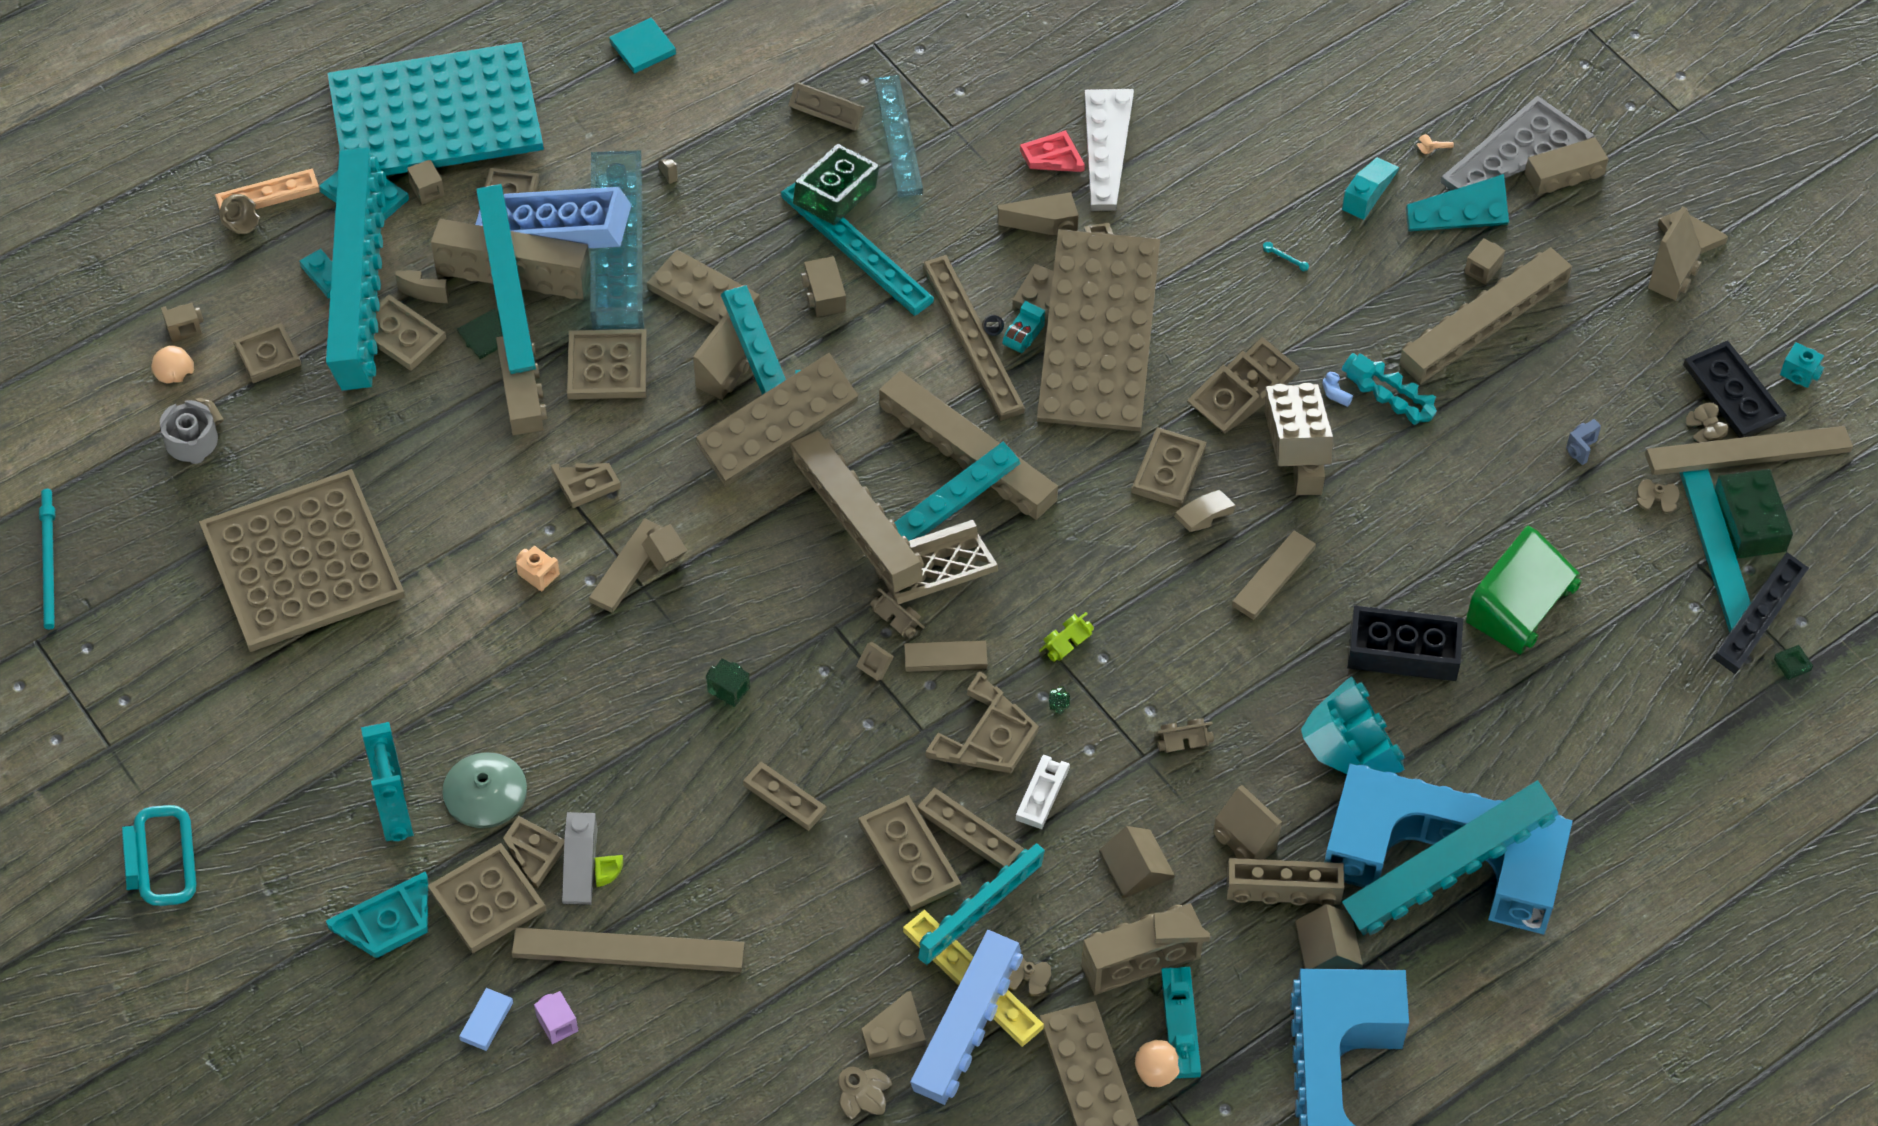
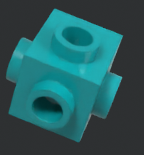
M1795 342L1784 360L1780 375L1795 384L1809 388L1813 379L1818 381L1823 373L1824 367L1821 366L1824 355Z

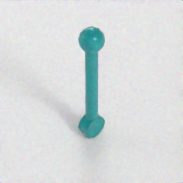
M1271 242L1263 244L1265 252L1275 253L1299 266L1301 271L1309 269L1307 262H1300L1274 248Z

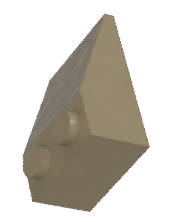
M1683 206L1661 240L1648 289L1675 301L1681 292L1686 293L1691 283L1690 276H1696L1702 262L1698 261L1701 249L1688 209Z

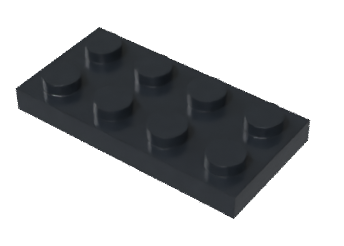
M1728 340L1684 360L1683 366L1710 401L1718 405L1720 414L1739 438L1750 437L1785 421L1786 413Z

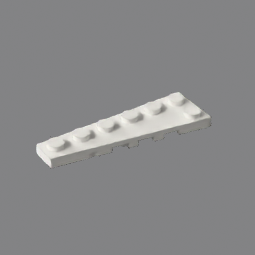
M1133 89L1085 90L1091 211H1116L1133 102Z

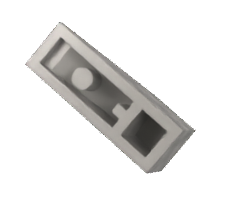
M567 812L564 841L563 904L591 905L595 867L594 857L596 855L598 832L595 813Z

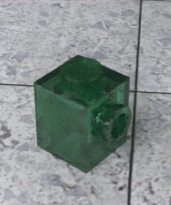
M722 658L716 666H711L706 674L707 691L733 707L739 703L750 689L749 673L744 671L735 662L730 663Z

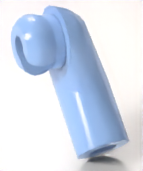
M1327 373L1322 383L1326 396L1348 407L1353 395L1340 390L1338 383L1340 377L1337 373Z

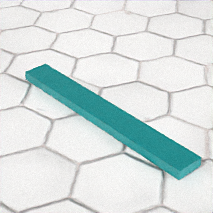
M801 179L781 191V197L914 316L934 303L932 295Z
M502 184L477 188L476 191L510 374L535 370L536 365Z
M1709 470L1679 472L1730 633L1751 603Z

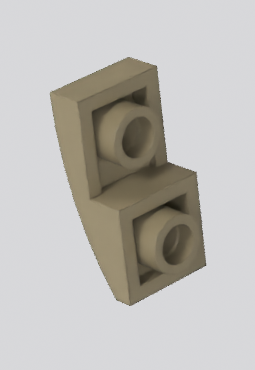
M396 271L395 276L400 292L424 301L448 303L449 294L446 280L423 279L421 271Z
M1217 490L1183 506L1175 512L1174 517L1186 529L1193 532L1210 527L1214 518L1233 514L1236 505L1220 490Z

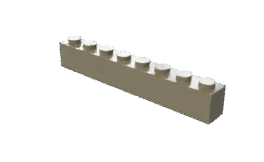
M1551 247L1543 253H1537L1529 263L1518 266L1513 274L1507 278H1501L1494 287L1488 291H1482L1469 304H1463L1452 316L1444 317L1433 329L1425 330L1420 338L1414 342L1410 341L1405 344L1401 350L1399 365L1419 384H1422L1569 281L1572 265Z
M899 371L879 389V405L886 413L893 414L905 427L912 428L919 433L924 441L934 444L943 455L953 458L964 470L1000 444L902 371ZM1018 457L1020 465L991 487L1003 499L1010 500L1018 506L1022 513L1030 515L1037 520L1057 501L1058 485Z
M816 431L791 442L794 463L893 592L896 593L923 580L922 568L924 567V562L919 553H914L911 550L908 539L905 536L901 537L892 519L888 520L882 506L872 500L871 493L866 486H861L854 470L850 471L847 468L841 454H836L831 441L828 438L825 439L819 431Z

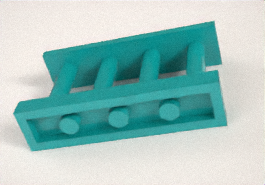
M386 722L361 727L373 776L371 785L386 842L392 840L401 841L407 837L414 836L403 792L405 787L390 723Z

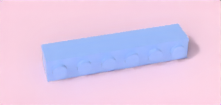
M987 930L910 1081L914 1092L943 1105L946 1104L949 1097L953 1098L959 1087L957 1080L962 1071L966 1072L972 1061L970 1054L974 1046L978 1047L981 1044L985 1034L983 1028L987 1020H993L998 1008L996 1002L1000 995L1004 996L1010 985L1009 977L1012 971H1016L1022 962L1023 955L1021 954L1018 942Z

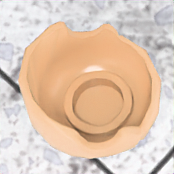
M172 345L160 349L154 355L151 369L156 378L161 382L167 384L183 382L184 377L188 373H193L194 361L184 349Z
M1153 1040L1147 1042L1136 1053V1071L1141 1080L1149 1087H1162L1170 1084L1178 1076L1180 1071L1178 1067L1179 1056L1176 1049L1167 1041Z

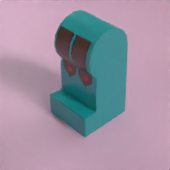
M1025 301L1020 308L1019 315L1006 330L1003 337V345L1023 353L1045 326V310Z

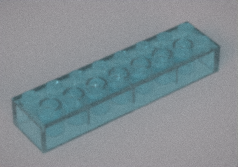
M641 150L591 152V188L620 187L631 203L621 246L591 248L590 312L592 329H644L643 164Z

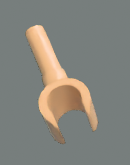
M1427 134L1420 136L1419 140L1421 143L1417 144L1423 154H1429L1438 148L1454 147L1453 142H1432Z

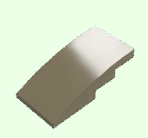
M1261 337L1246 353L1242 351L1227 367L1223 364L1187 402L1225 434L1265 405L1266 386H1274L1276 384L1287 385L1300 373V368L1265 338Z

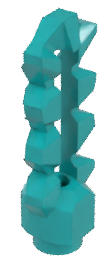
M1352 353L1342 367V371L1347 373L1346 377L1356 383L1359 390L1363 393L1373 391L1376 401L1382 404L1389 402L1391 409L1396 414L1405 413L1408 420L1414 425L1420 422H1430L1436 415L1437 410L1434 406L1436 396L1418 395L1419 385L1415 383L1402 385L1403 376L1399 372L1384 375L1385 363L1382 361L1373 362L1361 353L1358 356ZM1374 375L1380 381L1394 387L1398 393L1405 394L1411 398L1415 404L1419 403L1422 405V411L1419 412L1416 407L1409 406L1408 402L1398 396H1394L1391 391L1383 386L1376 385L1374 380H1372Z

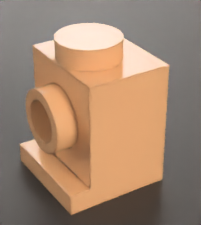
M533 546L530 550L523 549L516 558L518 575L541 592L560 575L558 560L555 557L551 558L536 546Z

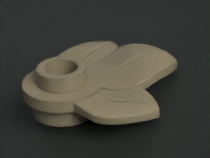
M857 1067L845 1068L838 1077V1086L842 1091L839 1100L842 1111L850 1119L856 1117L861 1109L871 1114H884L886 1101L882 1091L887 1090L892 1085V1081L880 1070L869 1069L862 1071ZM849 1077H855L858 1084L852 1085L849 1082Z

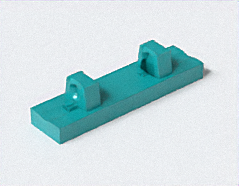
M1190 967L1161 968L1167 1041L1176 1049L1179 1056L1178 1067L1180 1071L1176 1078L1201 1077ZM1175 997H1186V999L1172 1000Z

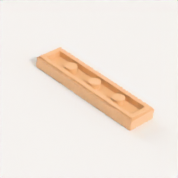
M312 168L215 194L220 210L223 200L232 194H243L256 204V210L319 193L320 189Z

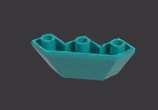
M1352 676L1311 712L1301 728L1303 739L1317 760L1345 774L1348 773L1350 764L1365 765L1370 769L1381 772L1400 773L1405 770L1402 760L1405 758L1403 752L1397 744H1392L1384 730L1387 727L1386 722L1380 713L1375 714L1367 700L1370 694L1362 682L1357 684Z

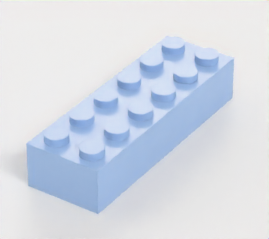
M620 187L504 194L511 231L588 244V248L621 246L631 203ZM479 210V214L475 225L483 226L481 213Z

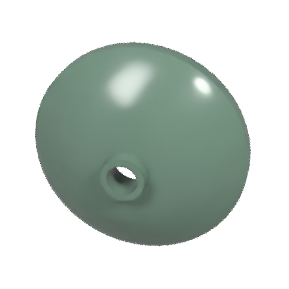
M477 753L460 760L448 772L443 784V799L448 812L460 823L475 828L495 827L509 821L520 811L527 796V783L522 769L512 759L497 753ZM481 779H487L485 782H479Z

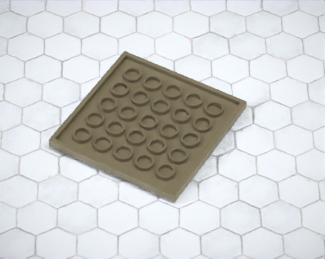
M352 469L199 521L250 652L405 598L400 580Z

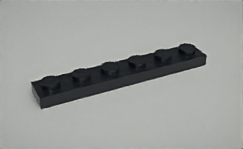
M1786 552L1715 653L1713 659L1736 674L1809 567Z

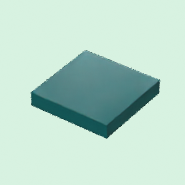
M652 18L609 37L611 45L634 74L676 54V48Z

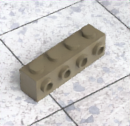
M1229 858L1227 900H1234L1239 903L1263 901L1267 904L1291 902L1294 905H1304L1306 903H1315L1322 906L1326 904L1330 906L1335 904L1341 905L1344 891V863Z

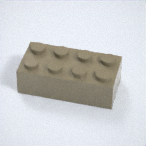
M1302 383L1300 385L1276 384L1274 386H1266L1265 416L1278 466L1331 464L1333 435L1318 384Z
M1191 903L1183 906L1174 905L1166 912H1163H1184L1201 926ZM1148 914L1137 922L1131 924L1122 923L1111 931L1105 933L1096 932L1088 936L1087 939H1084L1081 967L1094 995L1160 973L1161 968H1174L1200 959L1203 942L1156 944L1154 914Z

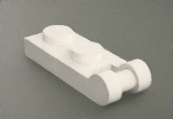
M1042 756L1016 813L1017 821L1039 829L1043 828L1060 787L1068 774L1069 763L1064 761L1058 763L1052 761V757ZM1047 771H1050V772H1053V773H1056V774H1055V776H1054V775L1048 774Z

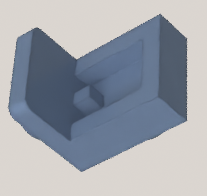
M1595 419L1586 424L1581 423L1569 435L1566 449L1570 456L1577 459L1581 465L1587 463L1591 450L1589 445L1595 443L1599 436L1601 425Z

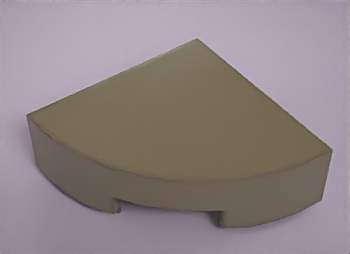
M672 159L659 161L658 167L668 183L676 182L678 179L677 164Z

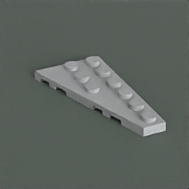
M1536 96L1446 172L1441 178V184L1450 190H1455L1502 174L1506 178L1524 171L1528 157L1594 138L1595 135L1539 96Z

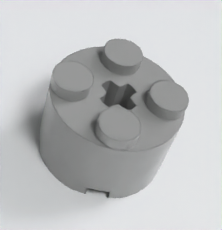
M192 400L185 401V404L178 406L174 404L168 407L160 418V430L166 450L175 459L198 464L215 449L218 442V434L212 414L206 405Z

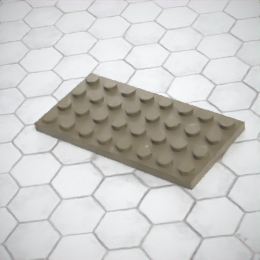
M1058 229L1037 414L1038 422L1141 431L1160 239Z

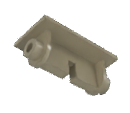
M878 588V591L883 595L872 600L870 604L873 607L872 610L886 622L895 615L896 617L890 625L903 637L912 638L916 633L915 627L917 625L922 629L925 628L918 621L921 616L910 606L905 610L896 603L890 591L886 594Z
M1201 718L1187 721L1188 726L1177 727V723L1160 726L1161 730L1154 734V737L1161 736L1162 739L1157 741L1159 752L1169 753L1184 750L1183 739H1188L1189 749L1209 746V743L1214 742V736L1212 731L1207 732V728L1213 723H1204V719Z

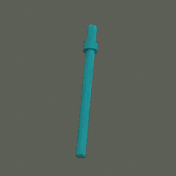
M43 489L41 491L42 506L39 508V520L42 521L44 628L50 630L55 627L53 560L55 507L52 506V490Z

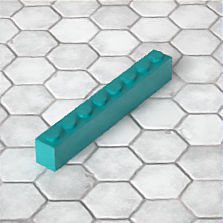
M1537 780L1348 897L1342 903L1363 936L1367 933L1373 935L1384 927L1383 923L1391 918L1397 920L1409 912L1407 908L1415 903L1421 905L1433 897L1432 893L1441 887L1444 890L1453 886L1458 881L1457 877L1465 872L1471 874L1482 867L1481 862L1490 857L1495 859L1503 855L1507 851L1506 847L1514 842L1516 844L1524 842L1531 836V831L1538 827H1541V829L1546 828L1554 823L1555 817L1559 815L1557 808Z

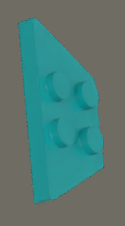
M426 872L326 920L328 929L375 958L428 933V876Z

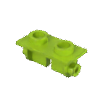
M1087 612L1079 618L1074 614L1063 623L1065 627L1063 631L1058 633L1055 629L1043 639L1046 644L1039 651L1041 652L1047 648L1050 660L1053 662L1062 660L1065 655L1074 649L1068 641L1069 639L1078 646L1092 635L1093 625L1088 621L1085 623L1082 619L1087 615Z

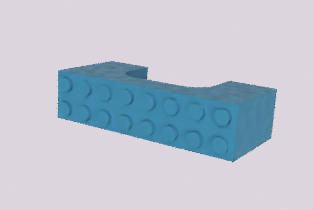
M1350 764L1324 862L1344 863V883L1364 888L1380 878L1386 854L1398 842L1417 840L1434 845L1503 801L1486 799L1475 793L1467 794L1455 791L1447 786L1439 787L1428 784L1420 779L1400 777L1393 772L1373 770L1365 765ZM1557 815L1555 822L1543 829L1541 827L1536 828L1530 832L1531 836L1524 842L1519 844L1514 842L1506 847L1507 851L1503 855L1495 859L1490 857L1485 860L1492 866L1497 878L1488 920L1545 934L1555 901L1573 820ZM1534 908L1544 910L1540 928H1531L1522 922V920H1529L1532 917ZM1534 920L1533 923H1537L1540 920Z
M1300 969L1298 980H1293V993L1290 995V1009L1294 1010V1019H1292L1291 1023L1292 1037H1295L1293 1063H1297V1072L1294 1073V1090H1298V1099L1295 1101V1116L1299 1117V1126H1355L1347 1118L1343 1109L1340 1057L1353 1049L1403 1048L1409 1026L1406 970Z

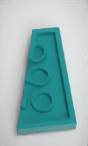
M1504 174L1407 204L1408 231L1508 225L1509 215Z

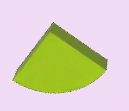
M623 855L594 857L597 887L607 885L618 877L623 867Z

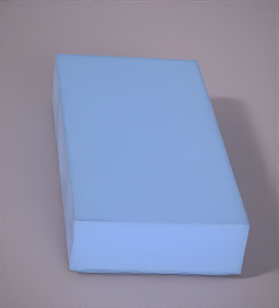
M486 988L459 1036L460 1041L487 1051L510 1010L513 999Z

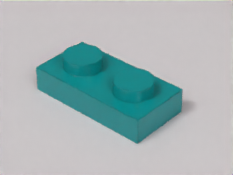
M319 249L299 262L305 273L329 299L332 261L322 249Z

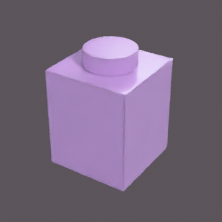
M560 991L555 994H547L534 1004L536 1017L552 1044L578 1032L576 1017Z

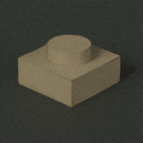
M870 642L867 643L856 667L877 681L882 680L894 656L875 643Z

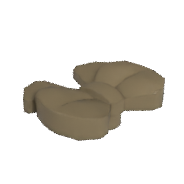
M1714 403L1702 404L1694 412L1690 411L1686 417V425L1688 427L1704 426V429L1697 432L1693 437L1697 443L1718 441L1728 434L1727 424L1718 422L1717 415L1719 409L1718 405Z
M1649 479L1641 481L1637 489V503L1642 509L1650 510L1654 500L1660 501L1664 514L1672 513L1677 509L1676 504L1679 499V490L1676 485H1655Z
M1023 958L1019 968L1016 971L1013 970L1009 977L1010 985L1008 989L1016 991L1024 979L1029 981V994L1031 996L1041 995L1046 992V987L1050 982L1051 966L1047 962H1040L1034 965L1032 962H1026Z

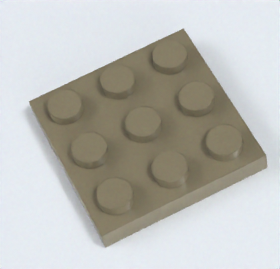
M646 329L569 331L568 399L646 398Z
M502 843L427 885L429 892L472 954L546 911V905Z

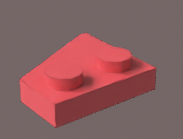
M1066 130L1020 145V152L1030 169L1085 171V164Z

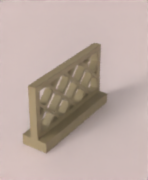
M970 520L909 541L911 550L914 553H919L924 564H927L925 568H922L923 580L909 586L912 588L911 590L899 593V591L894 593L885 580L884 582L896 603L901 604L998 571V565L980 538L975 522ZM977 547L975 552L969 551V549ZM951 555H952V557L950 558V560L942 559V558H945V557H948V556H951ZM959 556L970 559L967 564L956 562ZM976 560L988 563L981 567L974 566ZM934 565L945 567L942 572L931 570ZM875 568L876 574L878 575L879 579H883V577ZM951 569L962 571L957 575L949 574ZM926 577L937 579L936 582L930 584L924 583Z

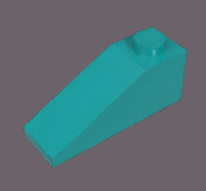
M1378 157L1356 174L1345 190L1342 210L1365 220L1399 171V167Z

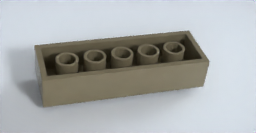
M439 219L431 240L436 274L493 284L483 226ZM511 231L522 290L584 300L592 277L588 244Z
M828 353L697 436L696 444L726 487L789 447L791 442L805 437L855 405L858 401V394L831 354Z

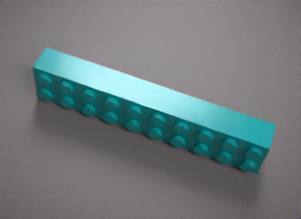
M369 147L339 150L326 363L342 391L372 387V379L376 376L374 355L377 354V343L374 335L379 330L376 312L380 310L377 291L381 289V281L378 271L382 269V260L379 253L380 248H383V238L381 235V228L384 227L382 207H385L383 186H386L387 180L385 172L379 168L377 156H373Z

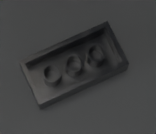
M1354 605L1350 627L1347 669L1457 681L1461 664L1464 618Z

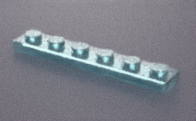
M899 75L874 78L898 197L923 194V186Z

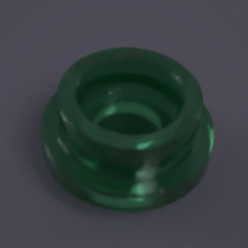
M1058 686L1057 689L1052 688L1050 691L1049 707L1050 710L1063 714L1064 710L1069 708L1070 693L1066 692L1064 686Z

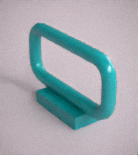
M175 805L144 808L134 818L133 826L122 827L126 890L139 889L142 899L155 906L185 903L193 897L197 886L189 814L183 808ZM174 816L180 823L185 889L179 893L158 895L154 894L150 889L145 822L153 817Z

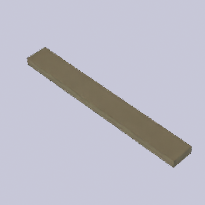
M947 255L923 262V269L1000 421L1025 413V407L987 333L984 331L982 323Z
M1845 426L1650 448L1646 450L1645 456L1652 475L1848 453L1851 452L1853 445Z
M515 928L512 957L742 972L745 944L744 942Z

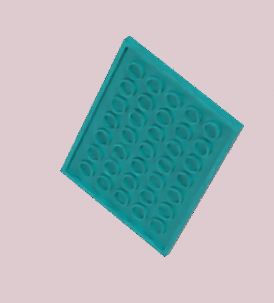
M522 42L328 73L340 150L369 147L373 156H377L379 168L385 172L386 176L408 172V167L427 160H431L436 168L544 150Z

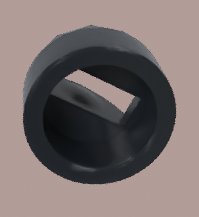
M991 314L985 317L982 326L987 334L996 336L1003 331L1004 322L999 316ZM987 322H998V326H987Z

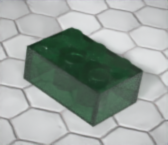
M837 144L795 181L793 204L835 226L876 188L879 165Z
M1764 469L1719 475L1714 489L1736 558L1787 552L1793 532L1771 470Z

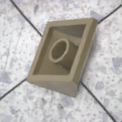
M1126 826L1099 849V853L1123 898L1175 878L1170 865L1149 829Z
M1326 904L1295 921L1304 969L1362 968L1363 964L1354 922L1348 912Z

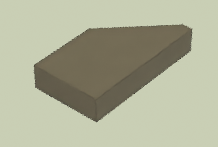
M1184 912L1154 913L1156 944L1210 941V933Z

